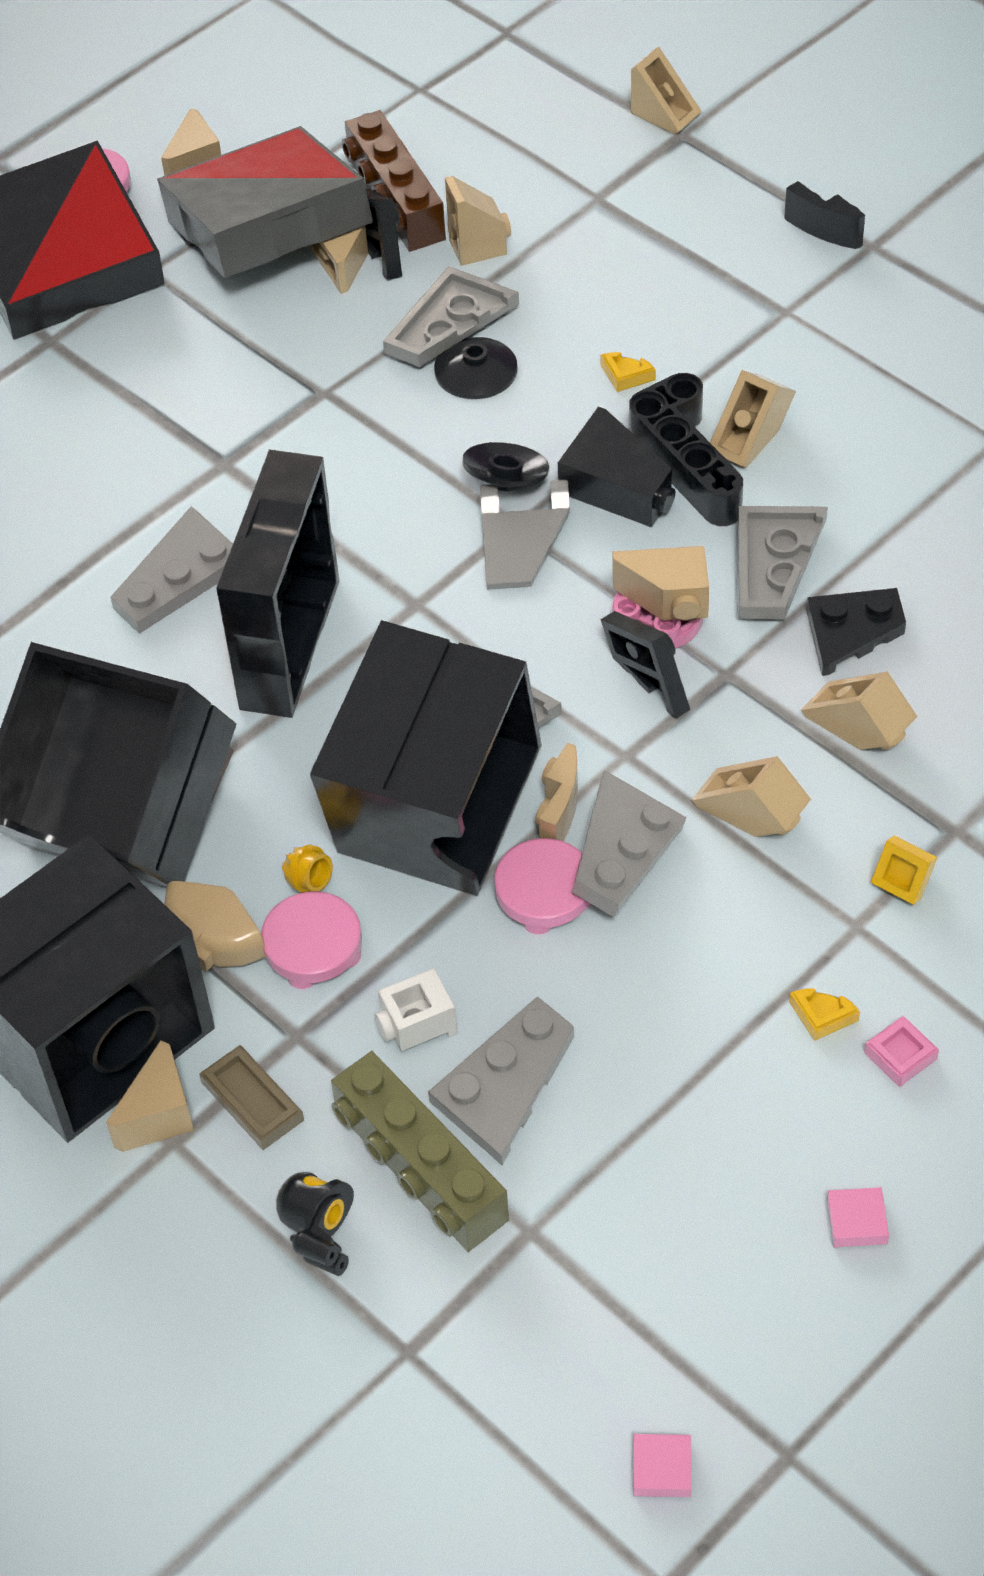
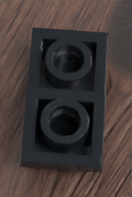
M799 181L786 188L785 220L802 231L829 243L852 249H858L863 246L865 214L859 208L850 204L838 194L825 201Z

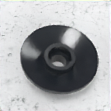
M485 337L463 339L438 355L434 364L435 378L440 387L451 395L464 399H484L503 392L513 383L518 371L517 359L513 351L505 344Z
M489 442L478 444L467 449L462 459V465L470 475L484 482L497 485L500 491H512L516 487L537 484L543 481L549 473V463L543 455L528 447L512 443Z

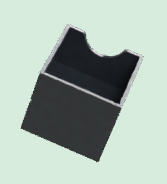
M380 621L310 772V777L337 853L478 896L542 746L527 662L459 642L455 644L450 642V639L387 621Z
M30 642L0 728V833L30 849L57 857L90 834L138 880L163 888H167V884L171 881H184L237 723L215 705H211L210 701L187 683Z
M90 834L86 835L0 898V1074L69 1143L120 1102L160 1041L170 1044L175 1060L215 1029L192 930Z

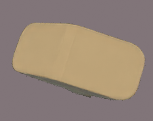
M171 881L167 884L164 905L192 930L201 970L207 972L213 965L217 967L245 966L265 958V944L262 935L232 890L223 886L185 881Z

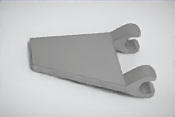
M552 480L550 482L551 509L499 512L498 486L493 484L480 486L487 590L532 587L570 513L567 480Z

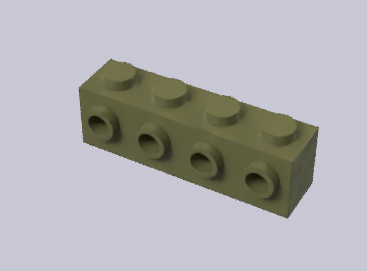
M372 1050L331 1080L335 1101L331 1104V1107L337 1119L345 1128L353 1129L364 1141L372 1157L382 1165L385 1163L397 1176L404 1191L412 1199H418L431 1212L433 1220L444 1234L449 1237L453 1236L469 1253L509 1221L507 1190Z

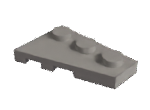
M448 266L384 339V354L421 367L519 305V292Z
M191 506L110 597L113 609L140 634L217 585L233 543Z
M739 506V619H785L826 522L828 507Z
M604 770L572 893L615 917L682 831L687 817Z
M537 996L429 1090V1102L497 1162L503 1165L511 1151L510 1145L520 1127L524 1128L532 1113V1106L544 1085H548L574 1038V1026Z

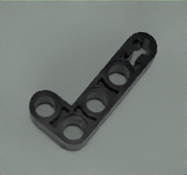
M677 373L635 393L629 400V430L672 468V485L706 521L716 526L735 524L738 521V508L743 504V477L695 428L702 420L703 382L701 379L691 373Z

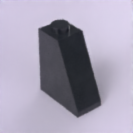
M599 406L557 462L558 480L568 481L569 497L651 528L661 513L666 514L670 510L675 499L676 491L672 488V468L609 411Z

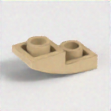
M570 743L566 744L558 758L552 757L548 761L542 774L546 799L541 803L535 819L536 825L539 826V838L564 841L574 818L578 795L576 746Z

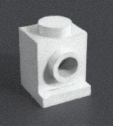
M434 968L378 991L381 1011L375 1013L377 1026L385 1042L395 1039L401 1051L445 1033L448 1038L458 1034L455 1006Z

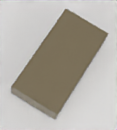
M241 1045L199 1073L201 1083L262 1150H265L304 1121L302 1110Z

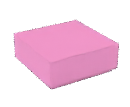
M902 1016L865 1043L864 1053L892 1081L901 1087L936 1061L939 1049L909 1020Z
M882 1187L828 1190L827 1203L834 1248L888 1244L889 1232Z
M634 1434V1496L691 1497V1435Z

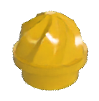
M308 844L303 847H294L293 852L286 854L287 859L282 864V870L285 880L294 890L301 893L318 892L329 883L333 872V864L331 858L320 847Z

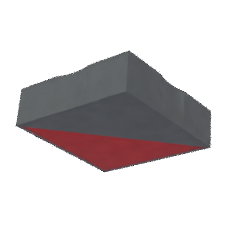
M302 126L157 178L168 222L187 241L197 245L203 251L204 258L224 278L273 261L299 248L323 242L373 223L364 178Z

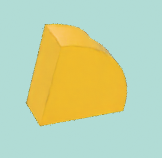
M621 352L600 354V365L617 392L656 380V369L643 358H640V361L633 358L622 357Z
M812 988L800 989L790 993L789 1003L814 1041L859 1021L860 1011L850 1000L843 996L837 998L829 994L815 992L816 990Z

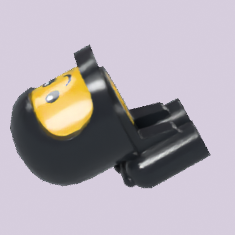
M299 1172L290 1176L279 1189L276 1198L277 1214L285 1226L297 1232L290 1236V1241L294 1251L302 1255L305 1262L340 1276L347 1269L349 1258L341 1253V1246L331 1236L342 1225L354 1199L353 1188L348 1183L339 1179L326 1182L317 1178L313 1173Z

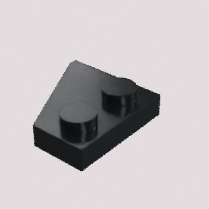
M366 188L373 223L365 225L368 253L372 259L382 257V274L386 279L402 276L396 229L400 222L398 208L393 202V198Z
M897 588L807 597L806 611L822 676L836 672V664L850 656L855 655L859 659L872 652L877 645L889 643L905 634L906 619Z
M613 611L600 619L613 659L626 672L632 674L637 683L648 693L659 689L664 694L667 712L672 717L678 718L688 712L690 706L674 659L676 653L675 645L668 634L617 611Z

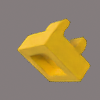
M894 835L886 841L870 883L914 905L921 900L938 857Z

